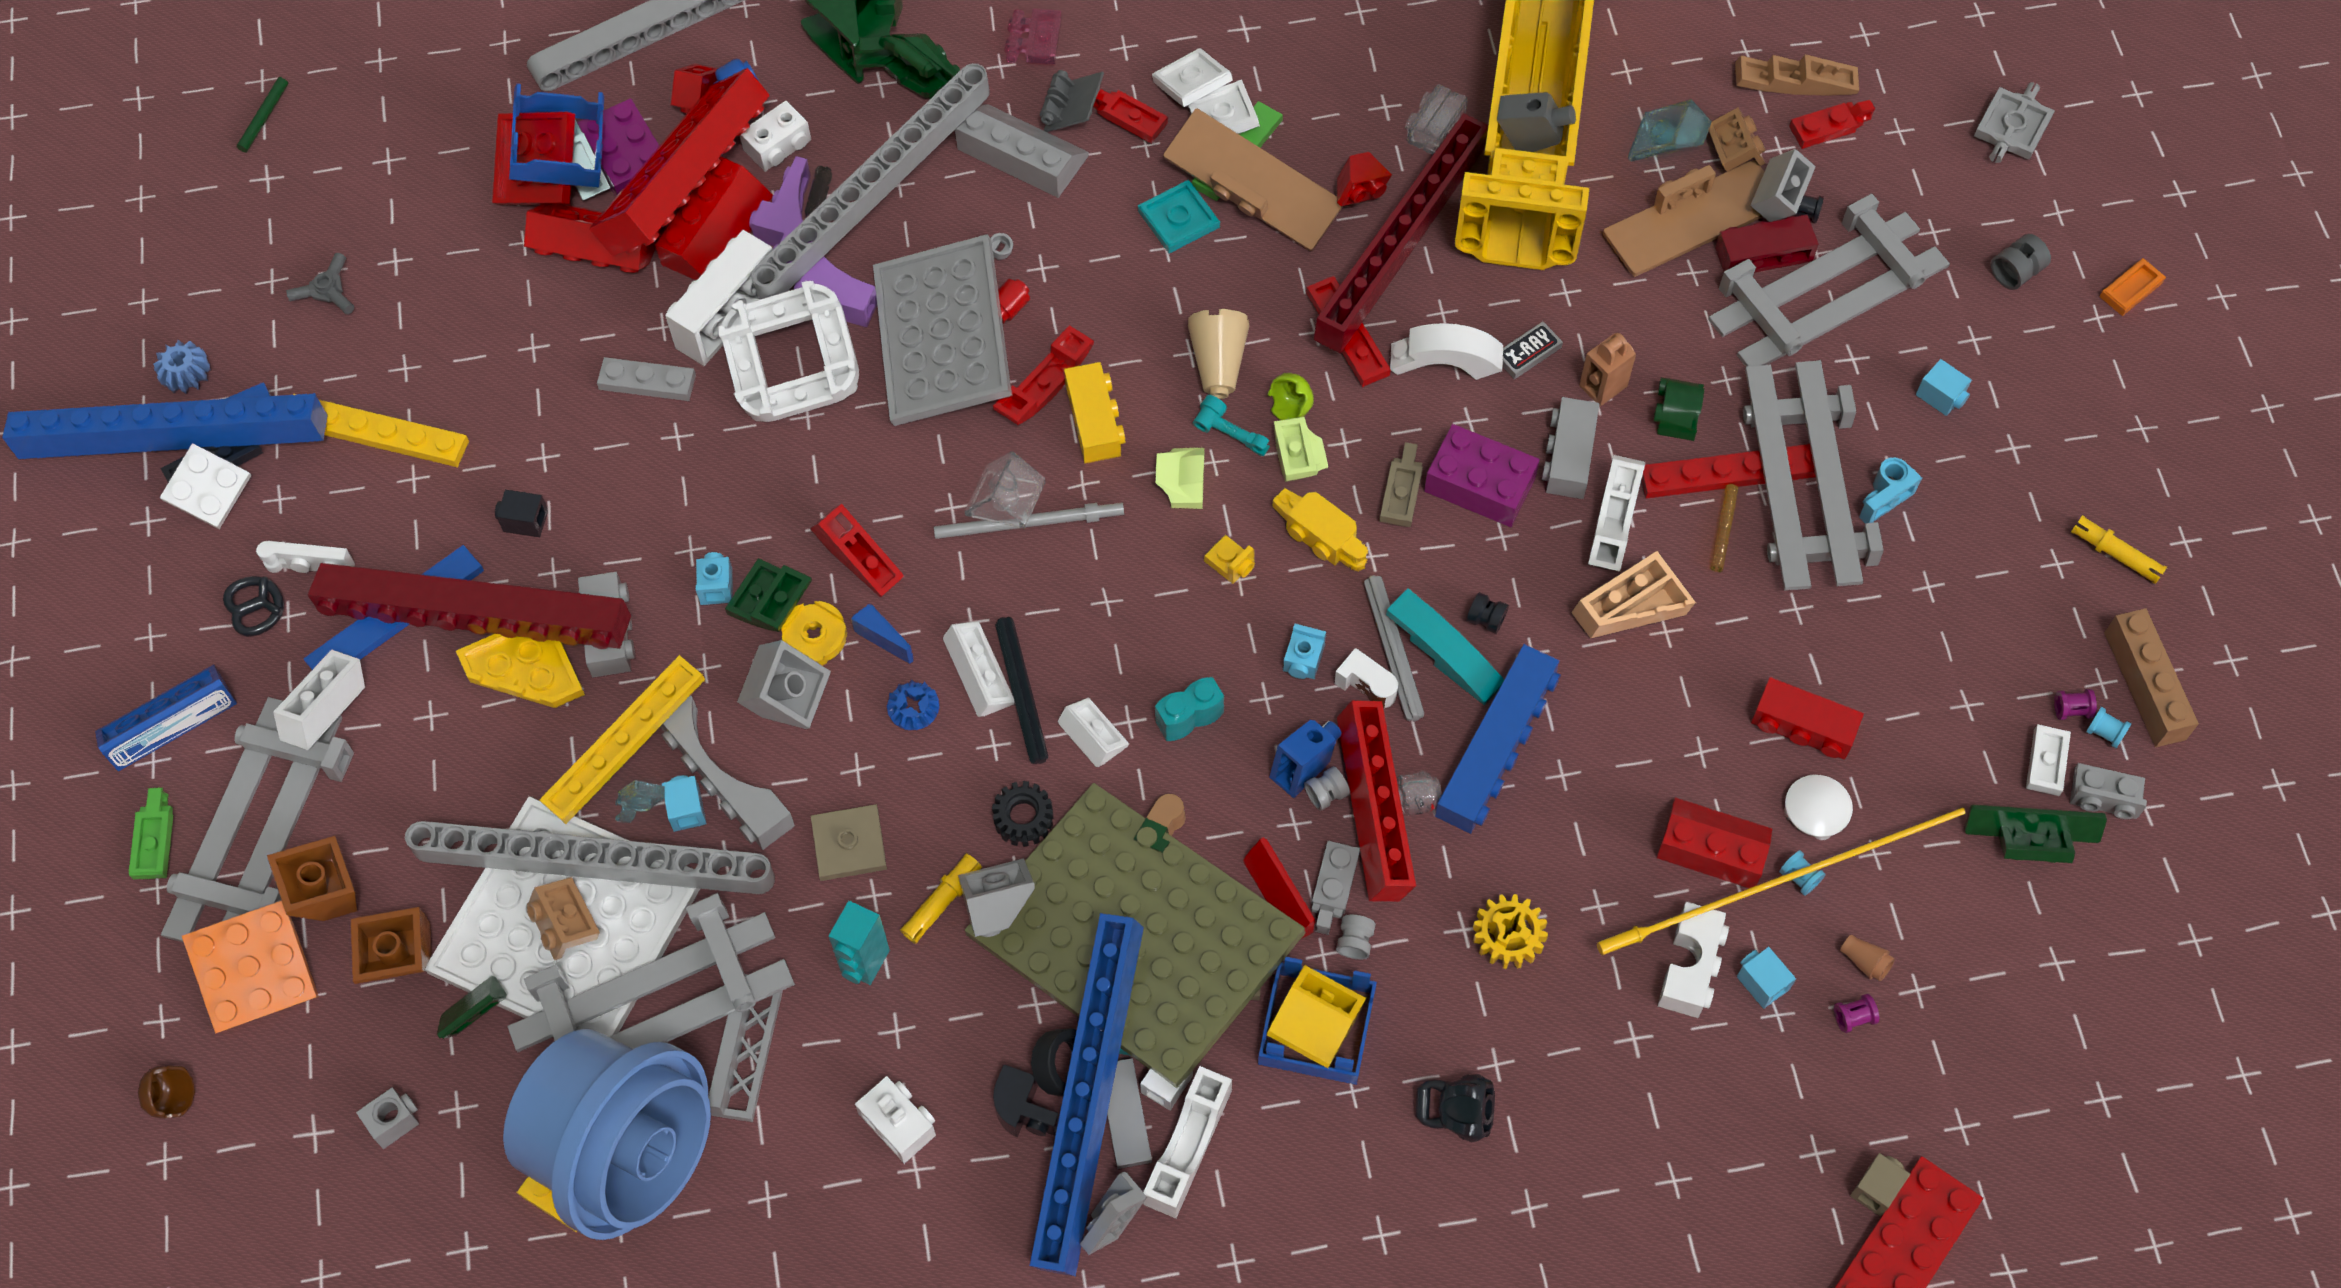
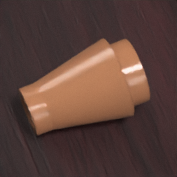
M1853 935L1846 939L1840 950L1870 980L1875 978L1878 981H1882L1895 962V958L1889 955L1890 951L1858 939Z

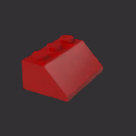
M1675 797L1657 859L1746 888H1752L1757 886L1762 876L1773 829Z

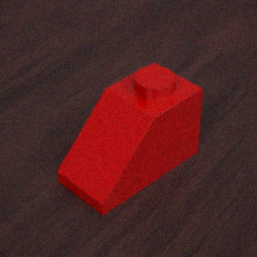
M692 64L676 69L674 71L671 105L680 107V111L683 113H688L708 88L718 81L715 76V71L718 68Z

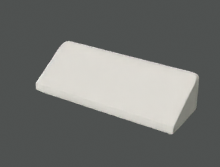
M980 623L952 624L945 633L943 640L977 716H986L1014 705V697Z

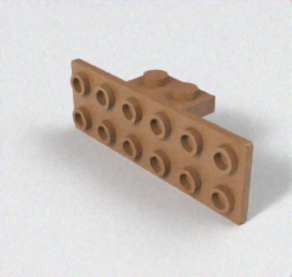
M1198 108L1193 111L1164 153L1166 160L1212 188L1217 196L1226 201L1229 199L1237 204L1238 208L1248 216L1252 217L1254 215L1309 251L1314 250L1343 208V206L1337 203V196Z
M1752 160L1715 177V171L1708 165L1699 170L1693 169L1684 177L1675 181H1667L1658 188L1654 206L1605 228L1603 236L1632 276L1636 277L1717 239L1720 231L1730 227L1740 228L1763 217L1750 206L1764 175V170L1757 161Z

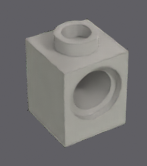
M393 1087L356 1112L373 1139L383 1149L419 1125V1122L413 1115L418 1109L407 1093L400 1096ZM398 1110L394 1120L384 1122L385 1116L390 1111Z

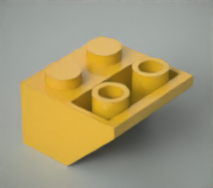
M1304 965L1270 1026L1267 1036L1329 1068L1354 1025L1366 998Z

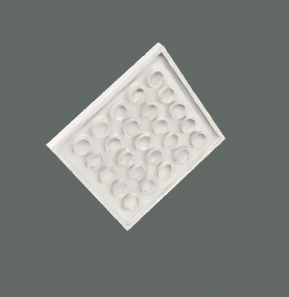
M532 797L527 798L509 830L629 841L575 816L565 824L540 801ZM531 847L522 848L517 855L527 854ZM558 850L554 852L550 858L556 859L560 857L564 851ZM592 853L587 855L584 858L583 862H590L594 860L597 854ZM631 857L621 858L616 865L628 863ZM664 860L654 861L650 868L661 867ZM685 866L683 869L685 872L694 870L688 866ZM485 868L430 958L425 971L427 974L469 993L489 977L494 976L507 994L506 998L497 1006L527 1018L543 1011L541 1002H537L527 990L524 978L557 965L565 975L570 987L563 991L565 999L568 1000L660 959L687 913L686 907L692 905L700 889ZM572 877L600 934L597 940L567 948L561 959L554 960L550 951L546 950L542 944L541 933L536 923L532 922L528 916L527 903L530 900L534 887ZM637 1000L578 1025L576 1029H591L608 1037L619 1033Z

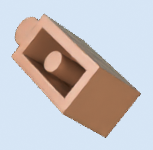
M1614 333L1586 355L1579 386L1596 403H1599L1600 407L1628 387L1636 353L1623 335Z

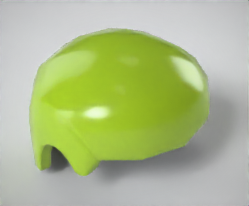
M1283 373L1272 381L1271 389L1268 392V396H1272L1274 399V405L1271 409L1272 413L1280 420L1305 417L1314 403L1313 391L1308 382L1299 374Z

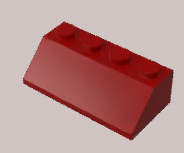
M721 156L719 157L721 162L714 169L705 173L704 177L706 180L692 191L689 201L680 208L655 244L662 266L694 280L700 278L706 271L708 264L713 259L719 257L732 238H736L742 230L748 233L752 232V228L749 225L752 212L758 210L762 200L772 203L773 194L744 166Z
M566 204L540 205L528 210L526 213L524 247L533 248L534 252L540 255L557 253L562 254L563 259L580 261L582 258L591 260V264L595 266L608 267L611 264L620 266L621 271L636 273L650 264L656 248L655 244L660 238L663 227L658 230L659 237L650 245L645 246L641 244L630 254L623 252L613 257L589 229L603 212Z

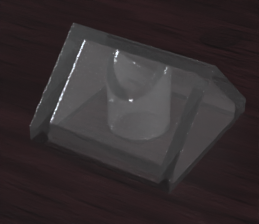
M1011 451L986 465L964 511L965 516L1025 529L1045 485V477Z

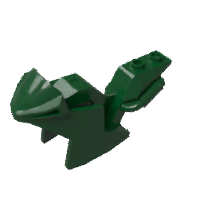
M805 0L818 14L803 18L801 20L802 28L811 41L857 84L864 80L863 68L884 67L887 73L897 80L898 84L924 98L931 99L939 89L944 87L960 71L956 64L952 65L948 61L942 46L939 44L935 45L928 35L923 33L890 35L891 27L897 25L903 8L902 0Z

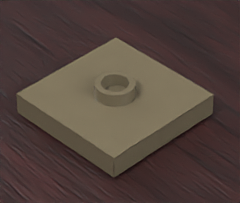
M877 804L811 815L820 881L887 870Z

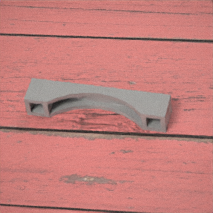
M690 695L660 726L664 731L661 736L672 750L678 748L683 756L680 758L691 773L697 771L703 779L700 780V783L711 797L716 794L721 799L722 803L719 805L730 820L736 817L742 826L739 830L750 844L756 841L761 849L764 850L795 826L791 813L770 789L754 787L736 780L723 772L708 757L699 742L697 729L698 710L693 697Z

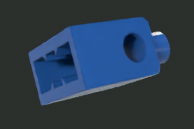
M1309 720L1278 745L1269 778L1291 797L1295 798L1305 788L1304 782L1316 777L1329 764L1336 740L1341 737L1339 727L1332 721H1328L1321 726L1315 720Z

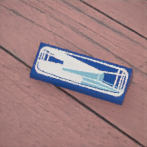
M213 664L96 730L98 748L115 769L120 771L233 707L237 702Z

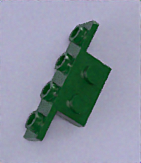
M1971 805L1964 829L1968 835L1998 836L2004 859L2073 863L2075 857L2073 842H2101L2107 817L2104 813Z

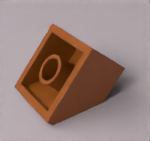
M335 836L267 855L286 915L326 921L357 911L355 891Z
M420 907L351 919L353 983L359 984L425 971L432 955L430 922Z

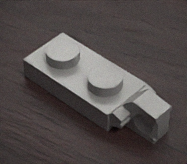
M1327 841L1312 900L1311 912L1319 913L1315 932L1329 935L1333 917L1341 919L1342 914H1345L1360 855V848Z

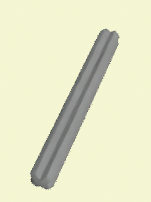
M1373 575L1364 581L1366 593L1391 673L1398 681L1397 692L1407 721H1418L1424 717L1423 706L1397 624L1386 616L1387 609L1391 605L1381 576Z

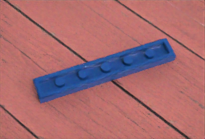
M462 545L422 575L472 580L481 574L484 569L468 549ZM365 617L363 620L355 621L303 659L311 670L331 650L361 660L407 627L409 623H385L377 618Z

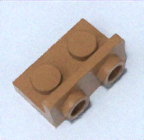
M1739 107L1706 124L1721 163L1727 172L1752 158H1755L1760 166L1766 164L1762 155L1766 151L1760 137L1753 134L1758 131L1750 115L1744 117Z
M572 877L534 887L530 900L527 903V913L530 920L536 923L541 933L542 944L546 950L550 951L554 960L561 959L567 948L597 940L600 932Z

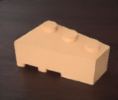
M1658 551L1581 599L1572 611V614L1591 639L1684 616L1696 602Z

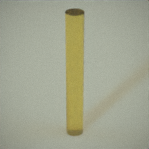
M1734 484L1726 485L1710 568L1714 572H1722L1724 569L1739 489Z

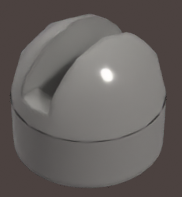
M1004 233L994 234L990 238L992 240L994 258L997 260L1006 259L1013 249L1012 239ZM1001 243L1005 244L1001 252L997 251Z

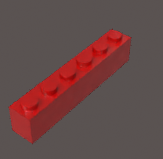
M1352 700L1337 717V723L1341 730L1340 740L1369 901L1400 902L1416 887V881L1382 701Z

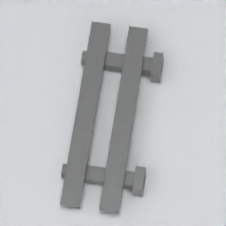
M1870 194L1849 205L1841 223L1848 232L1857 228L1862 234L1861 236L1775 282L1761 288L1753 278L1756 267L1750 259L1726 270L1723 273L1719 290L1725 297L1734 294L1739 301L1709 316L1708 320L1721 337L1755 320L1767 334V337L1739 351L1737 356L1745 366L1768 365L1786 354L1791 356L1797 353L1803 345L1908 288L1915 289L1919 287L1927 278L1949 267L1950 263L1935 246L1914 257L1902 241L1917 234L1920 228L1906 212L1885 222L1876 212L1879 201L1873 194ZM1877 254L1891 269L1793 323H1790L1778 308Z
M1821 360L1796 362L1795 368L1801 398L1777 400L1771 364L1746 366L1745 372L1751 403L1743 407V419L1745 425L1751 424V427L1756 428L1775 535V542L1768 543L1767 555L1769 562H1775L1776 565H1780L1784 591L1811 588L1807 565L1809 562L1832 561L1836 586L1863 584L1859 558H1864L1865 567L1878 566L1884 550L1878 522L1865 523L1863 531L1859 533H1854L1833 426V421L1837 420L1839 429L1852 427L1856 415V407L1851 385L1838 386L1836 395H1827ZM1806 423L1827 535L1802 537L1782 425Z
M268 697L256 725L246 723V726L240 725L235 733V743L244 747L243 754L189 873L179 872L178 874H172L168 880L167 892L174 894L177 900L163 928L162 937L183 942L182 935L194 931L205 905L226 910L227 912L223 919L225 921L281 901L278 889L269 887L273 874L267 855L285 850L320 768L323 769L329 779L342 782L354 752L345 739L334 737L342 720L341 715L309 750L280 741L273 712L283 702L282 700ZM275 756L293 761L238 887L216 882L271 757Z
M717 893L686 907L688 915L697 931L703 929L705 939L568 1000L565 999L563 991L570 987L565 975L557 965L524 978L527 990L537 1002H541L543 1011L507 1027L516 1051L520 1052L551 1037H554L556 1041L562 1036L576 1031V1026L717 964L725 984L724 986L610 1036V1038L634 1049L652 1042L666 1043L735 1011H747L756 1002L794 986L795 983L784 959L745 976L737 955L776 937L765 912L726 929L723 920L729 918V914Z

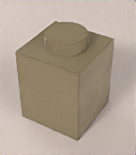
M1879 1153L1850 1196L1881 1217L1897 1196L1910 1173L1904 1170L1903 1164L1891 1156H1883Z

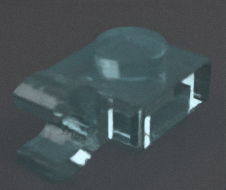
M638 780L628 784L618 791L615 805L622 806V810L615 817V821L631 823L637 811L650 810L665 799V786Z

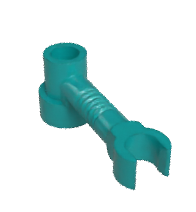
M1206 395L1200 404L1201 410L1194 419L1193 425L1205 433H1208L1211 427H1214L1244 443L1246 447L1256 454L1264 456L1270 448L1267 445L1270 440L1263 435L1241 429L1239 426L1223 419L1222 416L1227 410L1226 404L1213 395Z

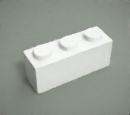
M331 650L273 712L280 741L306 750L311 748L365 688L360 659Z

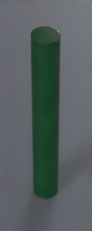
M277 78L236 147L240 151L246 153L288 86V81L284 78Z

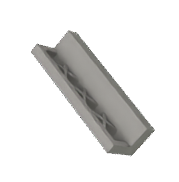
M783 990L772 995L770 1007L760 1014H757L753 1007L744 1012L735 1011L728 1014L708 1097L712 1116L753 1122ZM750 1012L754 1016L751 1020H749ZM766 1017H768V1018H767V1023H766V1026H765V1024L763 1023L762 1020L765 1019ZM759 1023L764 1030L763 1039L750 1047L744 1039L745 1033L748 1029ZM742 1045L746 1048V1051L741 1053ZM760 1050L759 1057L757 1058L754 1053ZM751 1056L757 1064L756 1070L753 1074L742 1080L736 1072L738 1064ZM736 1078L739 1083L733 1087ZM750 1083H752L751 1092L747 1088ZM744 1089L749 1097L746 1111L728 1109L730 1097Z

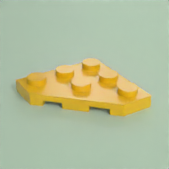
M493 634L456 650L470 683L552 708L585 695L563 645L559 641L546 640L538 642L526 637L516 636L515 638H507L500 634Z

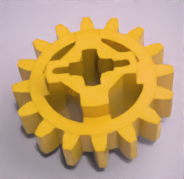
M1501 894L1499 895L1498 904L1489 899L1486 903L1487 911L1484 909L1478 910L1477 918L1479 920L1474 921L1473 930L1478 933L1474 935L1473 941L1477 944L1483 943L1479 953L1480 955H1485L1489 952L1491 954V964L1500 959L1504 969H1507L1509 962H1514L1518 969L1521 968L1524 958L1531 964L1535 959L1534 952L1537 954L1542 953L1544 945L1541 942H1546L1548 933L1542 931L1546 928L1547 920L1538 919L1541 912L1539 907L1533 910L1529 908L1530 899H1526L1522 904L1518 902L1517 894L1513 895L1511 901H1506L1504 895ZM1525 920L1528 921L1532 930L1526 927ZM1514 924H1517L1515 931L1510 935L1508 934L1506 939H1504L1505 931L1507 932L1510 928H1513ZM1488 928L1490 929L1489 933L1493 934L1495 937V943L1491 940L1488 934Z

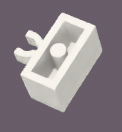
M886 1076L856 1102L855 1106L863 1120L905 1164L936 1136L932 1125L935 1119L922 1105L917 1109L909 1100L912 1097L911 1093L900 1081L894 1084Z

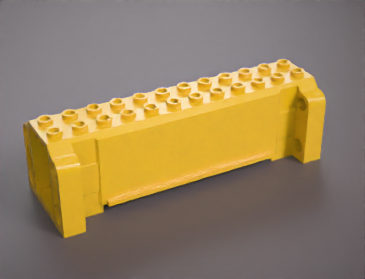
M1506 0L1484 154L1489 155L1487 175L1465 172L1455 237V247L1458 250L1472 254L1484 263L1545 270L1555 265L1572 264L1577 259L1587 212L1589 188L1564 185L1568 166H1574L1594 0ZM1547 92L1551 94L1558 108L1570 105L1574 107L1576 122L1575 124L1564 126L1562 141L1557 145L1535 152L1515 150L1497 121L1500 98L1503 95Z

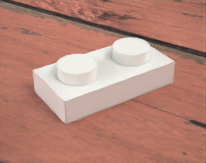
M2037 724L2033 733L2026 789L2056 796L2061 795L2064 788L2070 731Z

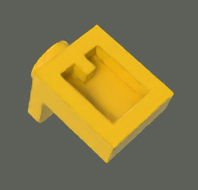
M1225 535L1204 556V562L1234 584L1240 577H1246L1254 568V549L1249 545L1244 550Z

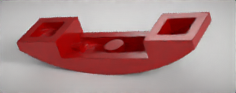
M1069 325L1051 344V352L1017 388L1013 385L1011 386L1012 396L999 399L993 405V409L1017 425L1030 419L1064 387V369L1080 366L1094 345V340Z

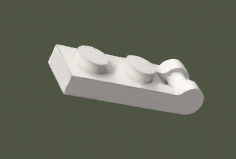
M264 541L256 549L264 566L272 573H277L283 568L292 569L300 573L317 571L320 563L355 566L347 548Z

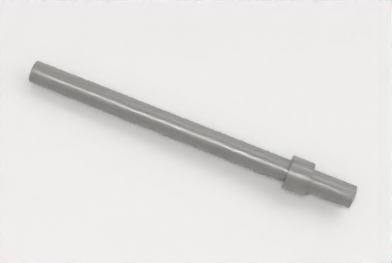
M1123 502L1106 505L1089 503L1085 504L1083 508L934 526L935 539L1081 520H1087V523L1100 521L1099 518L1124 515Z

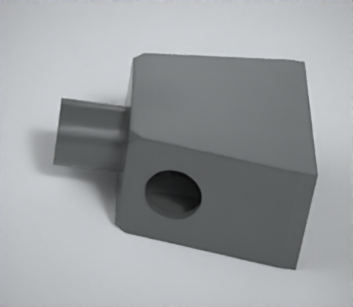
M1547 92L1503 95L1500 98L1497 121L1515 150L1535 152L1559 144L1562 141L1564 126L1575 124L1576 113L1572 105L1558 108L1551 94Z

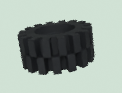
M1023 781V786L1018 787L1017 782L1011 783L1012 789L1009 790L1007 786L1002 788V795H996V804L992 806L996 831L998 834L1001 833L1004 841L1007 842L1010 839L1011 844L1017 846L1018 842H1022L1023 847L1029 846L1028 841L1033 840L1035 845L1040 842V836L1045 839L1048 835V829H1052V819L1054 817L1051 799H1048V793L1045 790L1040 791V786L1035 783L1033 787L1029 786V781ZM1029 804L1035 809L1036 815L1027 824H1017L1010 817L1011 810L1016 805Z

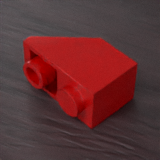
M1370 152L1349 156L1337 178V203L1340 206H1346L1366 200L1378 199L1385 193L1387 189L1386 184L1392 174Z

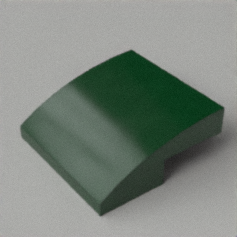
M758 558L726 606L725 611L727 615L745 623L779 632L812 579L788 566L783 565L782 568H779Z

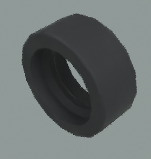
M1055 1029L1045 1032L1034 1046L1031 1058L1033 1077L1038 1086L1049 1095L1064 1096L1066 1083L1060 1079L1056 1071V1052L1062 1042L1068 1044L1071 1051H1073L1077 1029Z

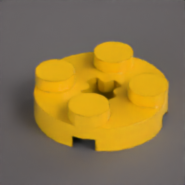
M814 601L815 604L804 606L803 603L797 605L781 628L782 640L823 666L828 660L837 656L845 645L847 629L843 617L837 608L826 602ZM817 627L821 628V635L819 637L809 638L807 633L809 628L811 630H815Z

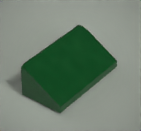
M489 977L441 1015L437 1031L439 1038L444 1039L457 1036L506 998L507 994L496 977Z

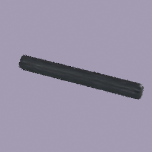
M1001 617L997 620L995 626L1029 760L1032 764H1042L1046 762L1049 755L1015 623L1012 617Z

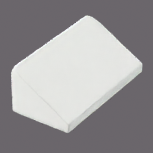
M1089 697L1066 706L1058 720L1063 730L1096 767L1104 765L1129 745L1127 740Z

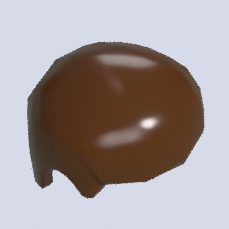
M156 1066L151 1068L142 1076L138 1088L140 1107L151 1117L160 1119L176 1118L184 1115L191 1107L195 1094L193 1078L187 1069L182 1066Z

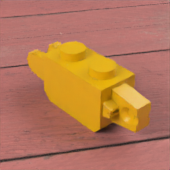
M1284 488L1274 498L1273 508L1287 521L1286 529L1294 540L1298 542L1303 541L1312 548V551L1318 558L1324 561L1328 560L1334 566L1340 561L1348 568L1351 567V570L1353 569L1354 571L1359 572V570L1365 569L1368 550L1365 544H1362L1356 538L1357 527L1355 520L1317 492L1307 493L1302 498Z

